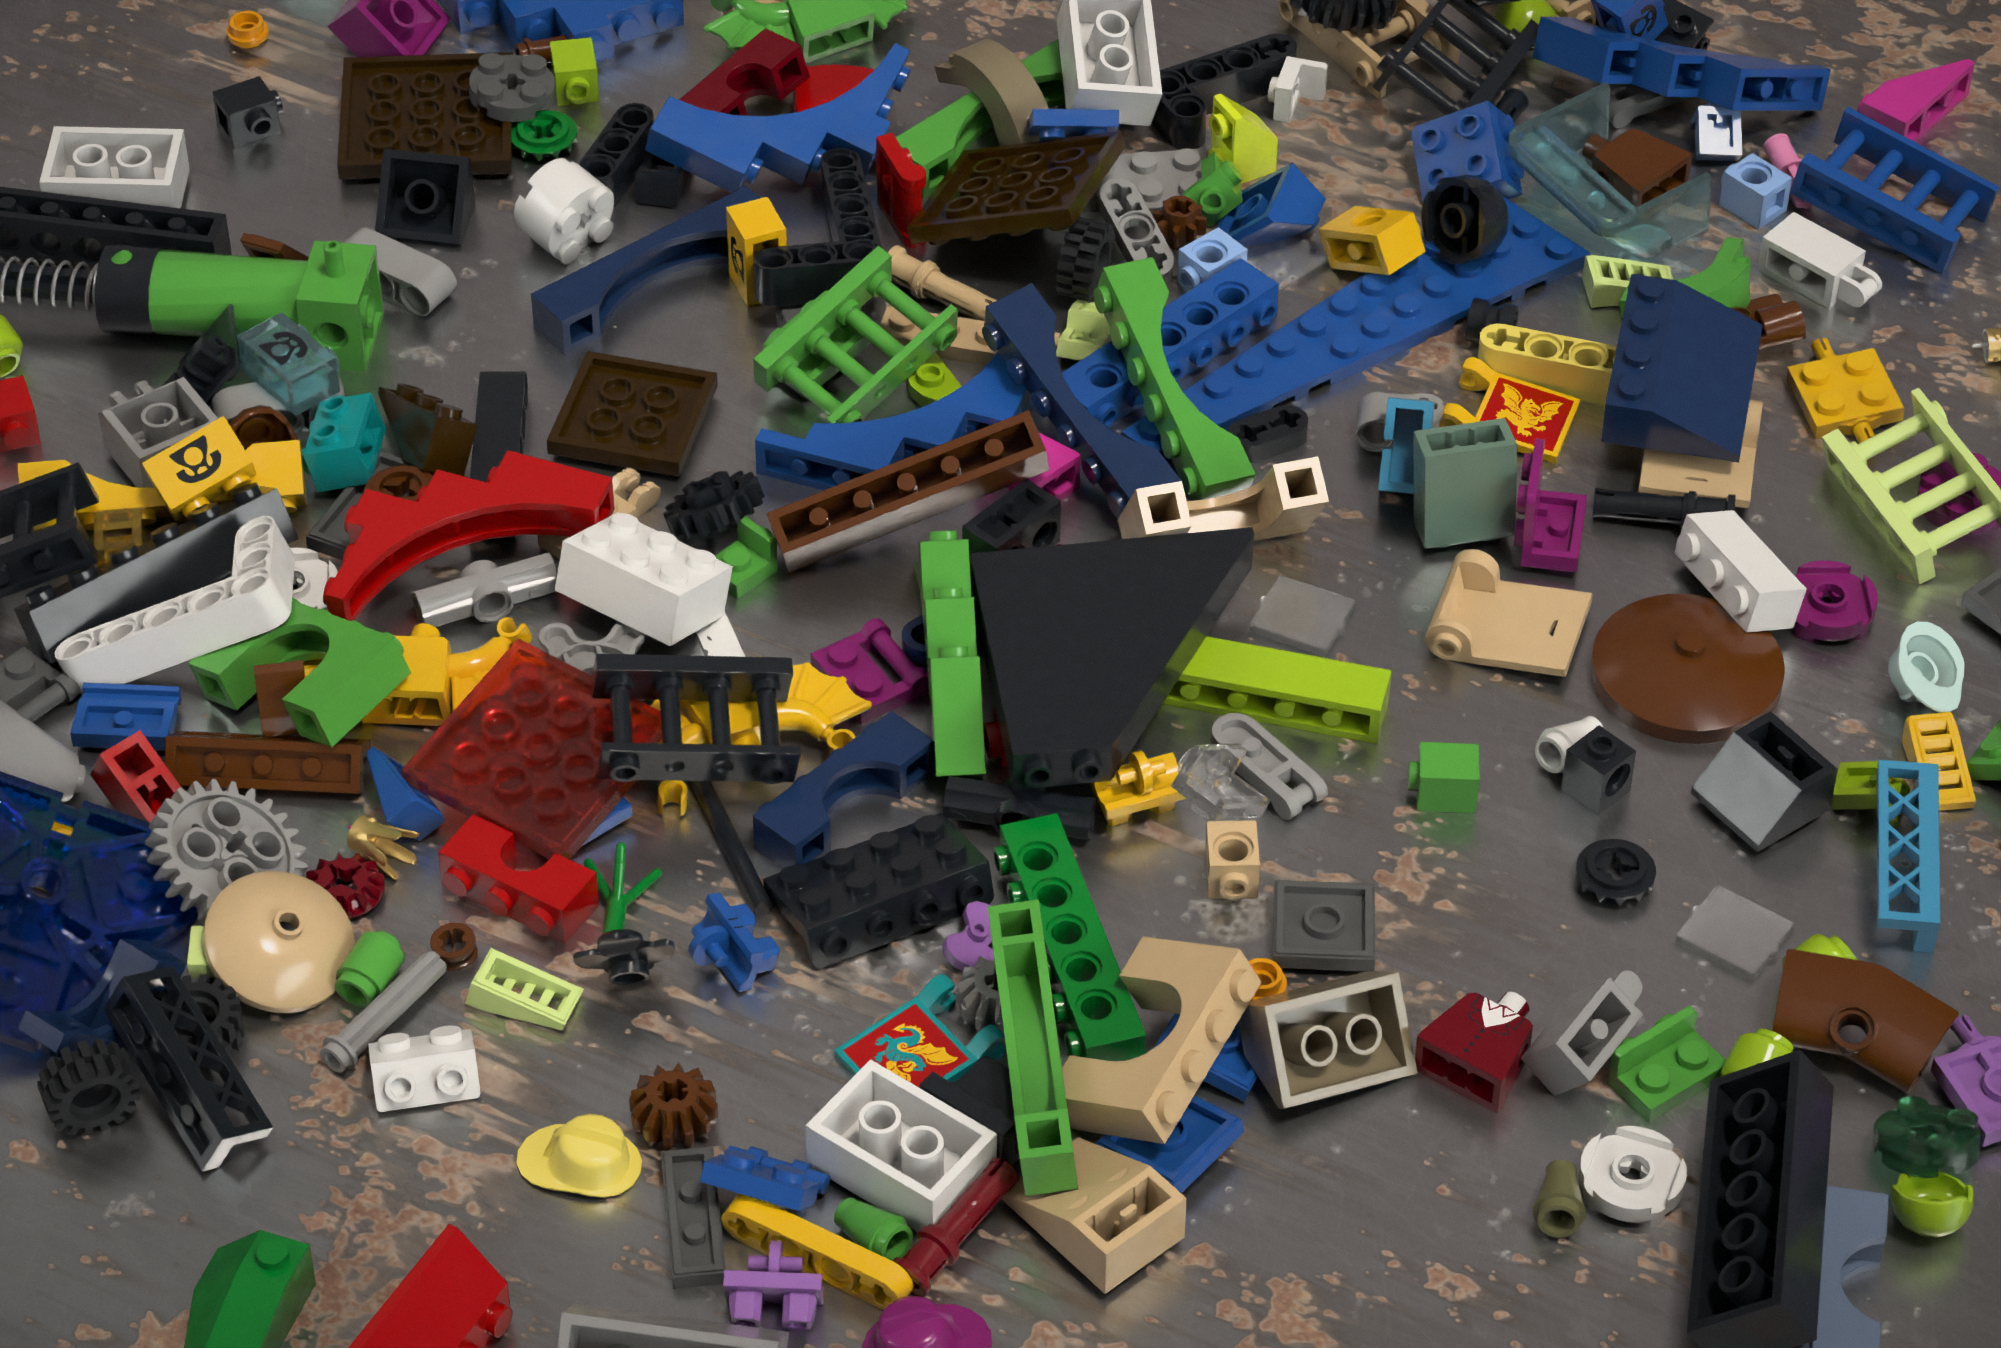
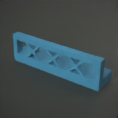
M1878 759L1877 927L1913 930V952L1934 953L1940 927L1938 764ZM1888 777L1915 779L1912 792L1905 797L1901 796L1889 785ZM1900 813H1903L1912 821V831L1906 836H1902L1889 824V821ZM1901 852L1912 860L1913 871L1905 877L1889 864V861ZM1903 892L1913 901V913L1889 911V901Z

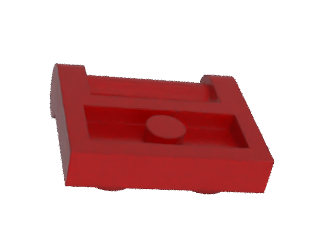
M893 133L877 136V204L901 243L908 248H919L926 242L912 244L907 227L922 208V189L926 185V170L920 165L913 164L910 151L906 147H901Z

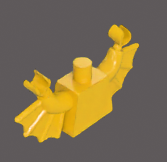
M504 617L499 620L497 624L499 637L491 638L477 649L452 654L449 640L440 637V632L436 627L426 623L417 624L412 629L411 636H395L403 646L404 653L402 655L411 674L362 719V723L451 726L453 714L460 716L462 713L473 708L496 707L511 692L522 688H529L531 685L530 680L534 673L545 664L550 663L551 658L545 654L521 651L531 643L532 634L526 623L520 624L517 629L514 620L510 617ZM323 659L303 662L305 675L310 674Z
M809 662L793 665V677L787 702H777L779 731H802L819 742L824 740L828 745L830 755L834 750L843 748L855 739L852 731L848 729L833 730L834 726L871 709L872 702L854 694L847 685V679L844 676L833 677L825 675L814 668ZM655 700L649 707L631 714L633 743H663L660 701ZM679 700L683 744H712L709 702ZM728 701L732 745H761L757 702ZM665 780L659 785L657 801L659 814L663 815V805L670 802L680 805V816L686 813L688 789L683 781Z

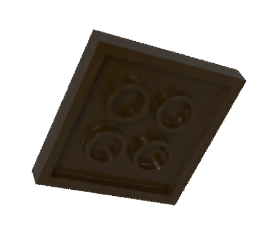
M587 351L547 438L548 454L680 477L718 387L717 373Z

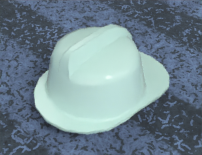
M1917 621L1907 626L1901 636L1899 645L1892 653L1888 662V674L1892 684L1899 692L1900 699L1904 702L1923 703L1937 712H1952L1958 708L1961 700L1965 664L1959 647L1948 633L1930 622Z

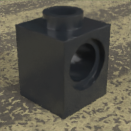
M1598 725L1566 750L1561 790L1599 816L1630 792L1636 750Z

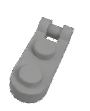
M1228 713L1214 721L1211 728V746L1213 751L1272 802L1276 813L1282 819L1289 820L1301 813L1304 804L1314 805L1327 797L1328 789L1321 776L1255 719L1241 713ZM1289 781H1291V782H1293L1297 787H1295L1294 789H1291L1290 787H1288V786L1286 785V783H1288Z

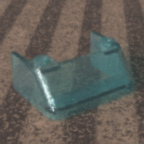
M1605 82L1516 126L1509 133L1508 151L1510 157L1593 233L1631 256L1638 258L1656 256L1709 228L1712 176L1707 172L1636 208L1593 170L1579 154L1582 152L1588 138L1592 135L1598 134L1604 139H1608L1610 86Z

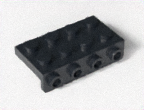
M943 813L923 816L917 819L915 823L890 832L877 833L869 840L847 848L834 849L823 857L801 865L788 866L781 870L780 873L763 879L764 887L773 905L806 941L809 960L816 968L827 967L961 916L969 903L979 901L990 904L994 899L989 860Z

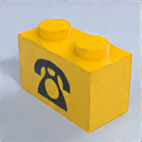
M768 197L726 207L729 275L747 307L761 304L755 298L754 255L762 249L787 246L786 227Z
M224 416L142 463L146 475L175 521L184 516L186 519H192L191 513L194 510L210 504L211 500L225 492L228 496L232 495L231 493L236 489L250 484V478L256 475L251 458Z

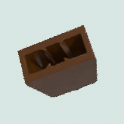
M1628 129L1611 142L1598 134H1594L1584 144L1582 155L1592 161L1589 182L1591 189L1633 224L1642 220L1688 187L1692 153L1638 129Z

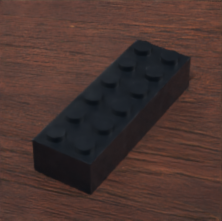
M1801 1050L1710 1080L1687 1334L1701 1348H1793L1817 1340L1834 1086Z

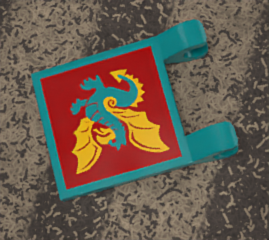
M939 974L932 978L915 998L834 1049V1054L853 1076L871 1059L920 1088L919 1084L932 1072L949 1082H955L982 1056H989L998 1061L1004 1057L1006 1048L1001 1043L1004 1040V1034L995 1025L989 1024L982 1028L965 1047L934 1015L946 1012L956 1004V996L951 992L955 988L954 983L946 975Z

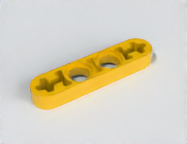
M739 1194L722 1214L721 1221L724 1228L737 1241L769 1256L771 1240L782 1241L783 1256L803 1257V1273L822 1274V1282L878 1309L884 1310L890 1303L902 1297H908L913 1290L912 1278L900 1265L769 1202Z

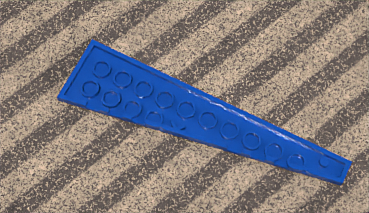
M1503 196L1508 208L1509 217L1507 234L1496 251L1486 258L1476 262L1449 264L1440 260L1434 254L1441 251L1435 246L1434 242L1426 241L1425 236H1422L1426 251L1391 275L1363 274L1187 388L1183 393L1200 412L1219 427L1228 431L1229 427L1238 420L1272 409L1273 405L1288 398L1296 402L1309 396V389L1325 381L1329 385L1335 384L1415 347L1432 336H1438L1453 329L1455 321L1468 316L1474 297L1488 300L1491 305L1505 298L1512 302L1525 296V289L1539 282L1546 286L1584 268L1585 256H1589L1591 252ZM1147 416L1121 431L1122 436L1134 442L1157 448L1166 461L1170 460L1163 453L1161 436L1155 423L1150 422Z

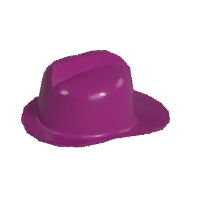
M909 1296L890 1303L883 1310L879 1320L867 1332L862 1348H991L992 1338L991 1330L985 1320L971 1309L956 1304H936L928 1298Z

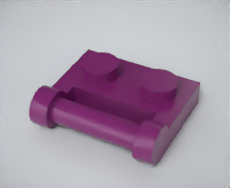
M880 618L869 620L859 632L810 654L811 665L819 672L833 677H846V683L854 694L872 702L871 709L854 716L860 725L929 693L928 671L923 667H917L890 637V628ZM877 649L903 680L893 684L867 653Z

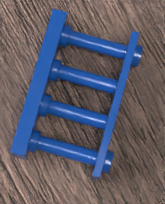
M1847 107L1834 139V143L1838 147L1825 161L1808 152L1800 161L1790 193L1942 274L1950 265L1961 233L1955 231V229L1968 214L1985 222L2000 187ZM1854 154L1876 165L1863 181L1841 170ZM1891 174L1914 185L1902 201L1879 190ZM1929 194L1952 205L1939 222L1917 211Z

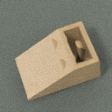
M1078 1137L1072 1141L1078 1189L1025 1196L1023 1177L1021 1176L1019 1181L1001 1199L1106 1294L1185 1238L1187 1198L1150 1165Z

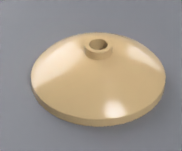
M282 871L252 873L229 884L213 901L206 915L202 933L204 954L215 978H219L223 982L225 989L232 986L236 991V997H239L240 1001L257 1009L274 1013L301 1012L312 1009L330 999L336 993L337 970L355 945L351 922L340 903L326 889L312 880ZM279 922H288L295 930H285Z

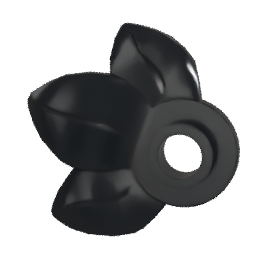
M618 929L600 935L597 939V949L576 952L573 954V960L577 966L584 969H603L609 973V981L613 984L635 985L649 980V970L654 967V963L668 960L674 955L675 944L669 939L644 941L641 933L637 931Z

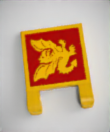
M1476 357L1467 358L1462 366L1464 373H1462L1459 379L1460 387L1468 391L1487 390L1475 417L1462 406L1456 403H1447L1444 406L1443 419H1441L1439 427L1506 418L1517 443V452L1533 453L1535 438L1545 439L1543 460L1555 463L1578 411L1581 399L1495 372L1485 362Z

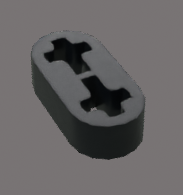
M1282 405L1238 420L1229 427L1228 432L1239 438L1250 463H1256L1303 445L1307 440L1308 416L1299 407Z

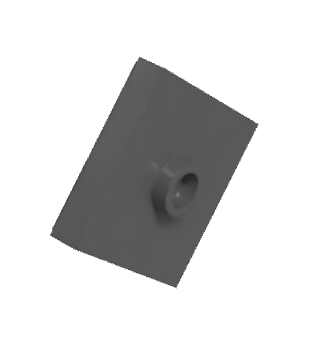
M1274 880L1273 961L1281 968L1374 971L1375 884Z

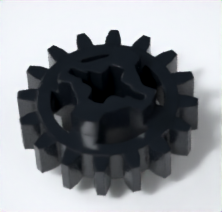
M719 471L707 478L687 484L682 489L684 494L676 495L674 497L675 502L665 506L666 512L663 515L671 534L673 533L676 538L684 535L685 540L699 534L700 538L709 539L728 529L738 528L737 524L741 522L740 519L744 516L752 515L755 512L753 508L763 504L762 498L765 495L757 476H754L753 472L744 474L743 471H738L729 476L727 471Z

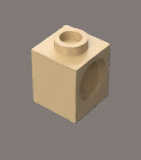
M1256 820L1207 821L1205 864L1208 899L1236 900L1258 898L1260 858Z

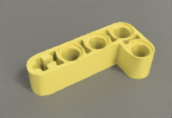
M1496 323L1486 326L1480 332L1478 359L1485 362L1495 372L1579 398L1584 402L1605 406L1617 346Z

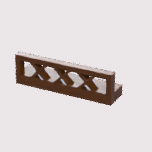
M178 730L166 736L165 765L180 786H191L194 781H197L202 787H207L212 779H216L220 787L227 788L231 781H234L238 788L360 794L363 792L364 757L367 756L366 752L371 749V739L342 738L331 748L303 736L264 737L263 734Z

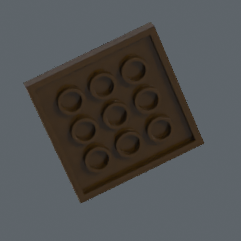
M498 52L496 54L513 55V52ZM486 53L344 58L337 160L339 179L362 180L381 178L384 149L471 158L472 175L512 173L513 122L500 121L487 116V109L478 103L476 108L471 103L469 97L471 72L478 66L479 58Z
M1122 131L963 151L907 227L911 243L928 242L930 245H941L957 238L968 237L971 241H978L992 234L1009 233L1011 236H1020L1034 229L1049 228L1051 231H1062L1071 227L1126 147Z

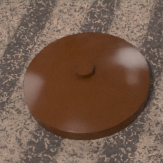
M1692 594L1657 595L1635 601L1621 608L1599 630L1595 638L1591 658V677L1594 688L1604 705L1617 718L1649 736L1685 744H1708L1727 741L1736 730L1769 711L1773 712L1781 696L1785 674L1781 649L1769 630L1746 633L1716 599Z

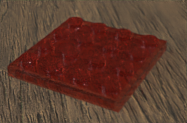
M519 638L401 770L402 777L406 779L410 786L469 817L475 814L513 832L516 842L548 859L554 853L571 859L637 781L618 782L612 779H597V767L602 742L613 743L610 699L592 698V676ZM630 699L633 743H663L660 711L638 699Z

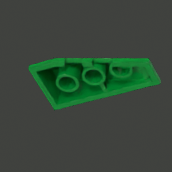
M259 1230L217 1248L193 1291L184 1348H281L316 1285L310 1244Z

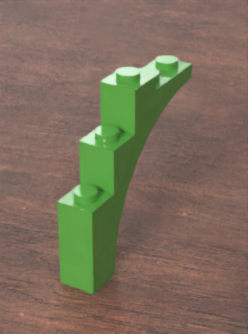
M957 530L928 532L929 541L918 542L919 562H915L926 645L932 739L934 740V775L939 777L986 774L980 656H977L974 597H971L968 539L957 540Z

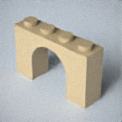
M1313 457L1274 464L1265 477L1257 484L1232 494L1211 499L1186 501L1182 481L1136 489L1118 518L1122 539L1253 527L1254 541L1307 532L1328 504L1329 499L1319 458Z
M1142 937L1119 977L1141 1009L1180 1014V1017L1172 1032L1158 1046L1134 1059L1115 1062L1069 1055L1062 1067L1070 1129L1161 1144L1167 1142L1262 983L1240 948Z

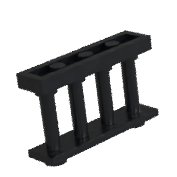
M1437 0V4L1401 50L1398 52L1391 48L1376 68L1382 74L1372 87L1379 92L1393 75L1444 115L1485 101L1490 102L1535 43L1539 27L1535 21L1531 19L1520 33L1515 28L1512 31L1484 9L1478 7L1472 0ZM1447 4L1451 5L1501 44L1499 49L1505 52L1502 56L1498 52L1494 54L1489 52L1440 14ZM1428 28H1432L1483 68L1480 72L1487 76L1485 80L1478 75L1474 78L1423 39L1422 36ZM1412 51L1463 90L1464 94L1462 96L1468 102L1465 104L1459 99L1456 103L1403 62V60Z
M79 462L0 491V539L13 534L12 541L0 545V599L98 563V552L76 517V511L99 503V496ZM57 518L55 525L32 533L34 526Z
M596 654L591 680L592 698L610 699L613 743L602 742L597 767V779H612L618 782H630L633 780L763 782L765 784L794 782L801 749L800 746H781L777 702H787L793 677L792 658ZM630 699L660 701L663 743H633ZM679 700L709 702L712 744H683ZM728 701L757 702L761 745H732Z

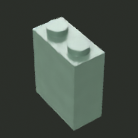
M1506 418L1414 431V524L1425 549L1434 547L1446 548L1454 544L1493 541L1497 538L1514 536L1516 526L1517 443Z

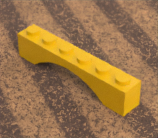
M300 440L255 443L246 449L256 471V475L250 478L251 483L257 482L259 486L277 488L288 513L295 512L297 506L307 505ZM66 460L17 463L19 484L72 464ZM85 473L99 496V503L76 511V517L84 529H104L110 526L109 522L127 520L129 525L146 526L156 523V518L172 517L155 488L115 484ZM225 492L211 500L210 503H217L220 506L232 500L233 496H228ZM184 516L177 521L188 522L192 519H186ZM57 518L34 526V532L55 525Z

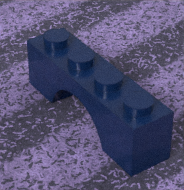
M893 711L876 723L869 724L859 736L843 748L834 750L823 763L807 775L798 777L791 787L772 801H767L759 807L757 812L753 814L754 849L782 869L792 865H801L825 856L831 851L829 814L841 803L858 796L873 794L902 799L934 774V740Z

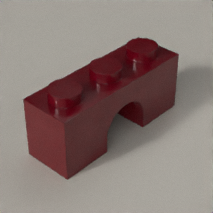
M765 28L679 100L702 109L748 116L744 101L751 97L766 95L782 101L810 77L801 45Z

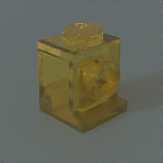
M141 507L93 512L94 547L98 552L97 567L110 561L109 553L115 549L135 543L136 547L147 542ZM132 528V535L107 536L106 530Z

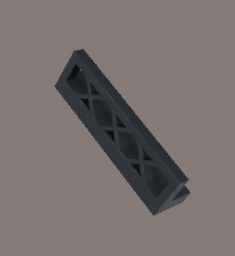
M174 966L122 977L103 1010L200 1169L206 1171L220 1167L233 1145L268 1137L273 1129L271 1122ZM165 986L174 1001V1005L171 1006L156 999L150 989ZM175 1024L193 1032L199 1041L198 1047L180 1039L174 1030ZM202 1065L217 1072L224 1082L223 1087L206 1080L201 1074L199 1066ZM225 1105L243 1113L249 1124L234 1127L224 1111Z

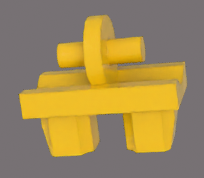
M1142 750L1132 752L1129 755V764L1120 766L1111 781L1089 783L1108 824L1111 826L1127 823L1132 813L1147 809L1157 814L1172 811L1175 808L1176 801L1190 798L1191 790L1180 773L1173 752L1148 759Z

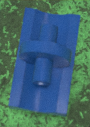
M721 893L708 894L705 900L707 913L703 920L691 930L694 938L689 944V955L698 965L714 963L716 967L721 968L738 992L751 990L757 973L774 969L780 948L771 936L757 939L753 937L752 934L756 926L755 915L747 904L730 906Z

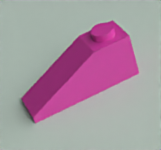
M1964 59L1886 81L1872 94L1868 93L1862 98L1857 112L1916 142L1969 95L1975 62L1970 59Z

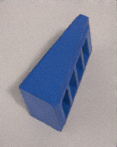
M374 746L366 752L383 813L388 824L393 827L420 833L417 838H413L420 842L444 823L445 819L442 812L403 764Z

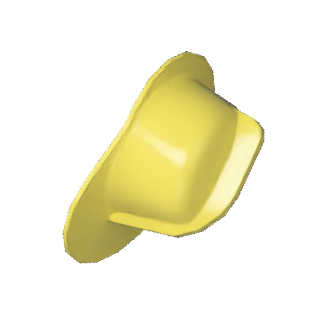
M585 1114L573 1118L566 1124H554L538 1129L528 1136L518 1149L516 1164L521 1176L532 1185L549 1190L607 1198L620 1195L633 1187L641 1175L642 1159L637 1147L624 1136L622 1129L612 1119L603 1115Z

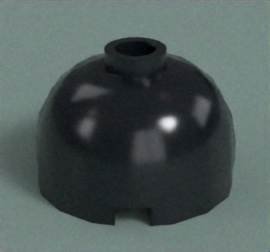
M1473 175L1446 177L1438 180L1436 183L1439 184L1435 190L1427 192L1423 200L1421 212L1422 229L1426 241H1433L1435 246L1441 250L1434 254L1440 260L1453 265L1476 262L1496 251L1507 234L1509 223L1508 208L1502 193L1492 183Z

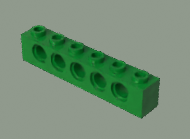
M1058 813L1000 825V846L993 848L995 867L998 875H1006L1009 881L1007 883L1009 903L1039 899L1055 1021L1057 1025L1063 1023L1066 1029L1064 1041L1068 1057L1072 1055L1116 1062L1134 1059L1145 1054L1146 1033L1128 988L1119 977L1121 973Z

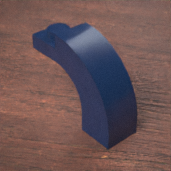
M120 939L104 975L85 999L64 1011L26 1010L18 1029L35 1039L34 1047L58 1059L62 1058L61 1049L69 1046L71 1052L78 1049L77 1042L84 1040L87 1041L89 1047L93 1046L95 1039H104L106 1046L113 1041L118 1043L120 1049L124 1048L127 1051V1047L103 1010L121 978L174 966L181 978L187 963L150 941ZM165 986L150 989L153 995L159 990L167 994Z

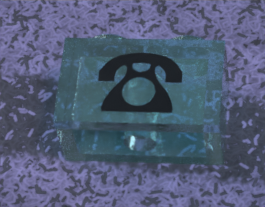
M281 312L237 336L242 371L295 416L340 392L338 376L340 363L336 354L329 347H323L311 337L303 325H297L284 313Z

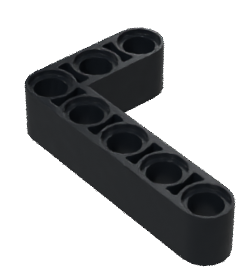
M836 148L826 151L821 156L822 197L833 242L771 247L762 249L754 255L755 298L762 305L778 307L806 304L811 300H815L824 291H829L878 245L882 248L860 156L857 152L847 148Z

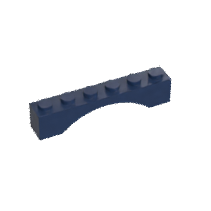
M745 186L531 293L534 328L561 353L566 355L601 337L607 321L615 310L634 292L649 283L674 272L698 266L729 264L726 207L760 199V197Z
M1030 283L986 306L984 327H982L984 340L992 351L998 350L1005 359L1012 379L1019 385L1023 383L1029 391L1032 403L1039 415L1043 418L1048 417L1055 426L1060 443L1081 454V466L1086 478L1091 484L1099 485L1106 495L1110 510L1119 518L1136 489L1179 482L1181 480L1157 448L1134 442L1112 431L1093 417L1075 398L1063 378L1056 357L1054 339L1056 314L1034 285Z

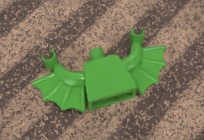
M710 0L712 6L718 11L726 12L733 7L735 10L706 24L704 31L720 37L727 44V48L732 51L741 49L766 28L800 44L805 62L809 63L873 41L874 23L884 30L887 28L891 18L899 13L906 12L908 6L906 0H782V2L760 3L754 0Z

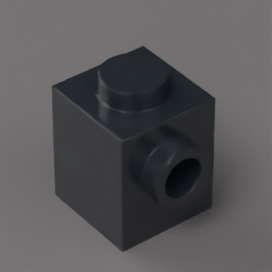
M260 76L212 92L217 126L234 149L281 133L279 115L283 114L281 99L276 90H269Z

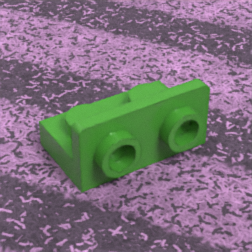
M1687 1006L1674 1015L1667 1014L1661 1017L1652 1028L1635 1038L1628 1037L1624 1039L1612 1053L1608 1084L1648 1123L1707 1089L1710 1080L1721 1077V1070L1726 1059L1695 1031L1698 1013L1691 1006Z

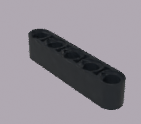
M526 371L480 372L475 418L477 429L473 440L470 478L487 482L490 470L494 466H499L507 450L524 454L528 408V379ZM508 536L491 539H516L517 536Z

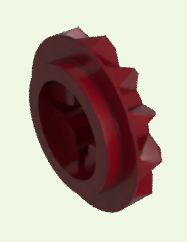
M338 851L335 860L319 859L316 870L306 871V878L326 889L340 903L348 918L367 913L379 903L384 894V875L380 873L376 861H364L359 852L351 858H344ZM335 879H341L344 882L352 880L353 889L343 884L335 886Z

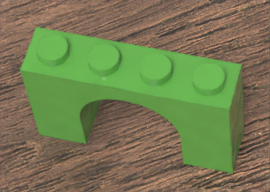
M292 598L290 616L279 627L196 657L188 662L206 699L238 710L257 693L254 675L255 665L323 659L282 701L299 735L331 748L411 674L402 655L404 653L403 646L391 633H382L365 627L356 620L349 621L332 615L325 609L318 610L307 606L295 598Z

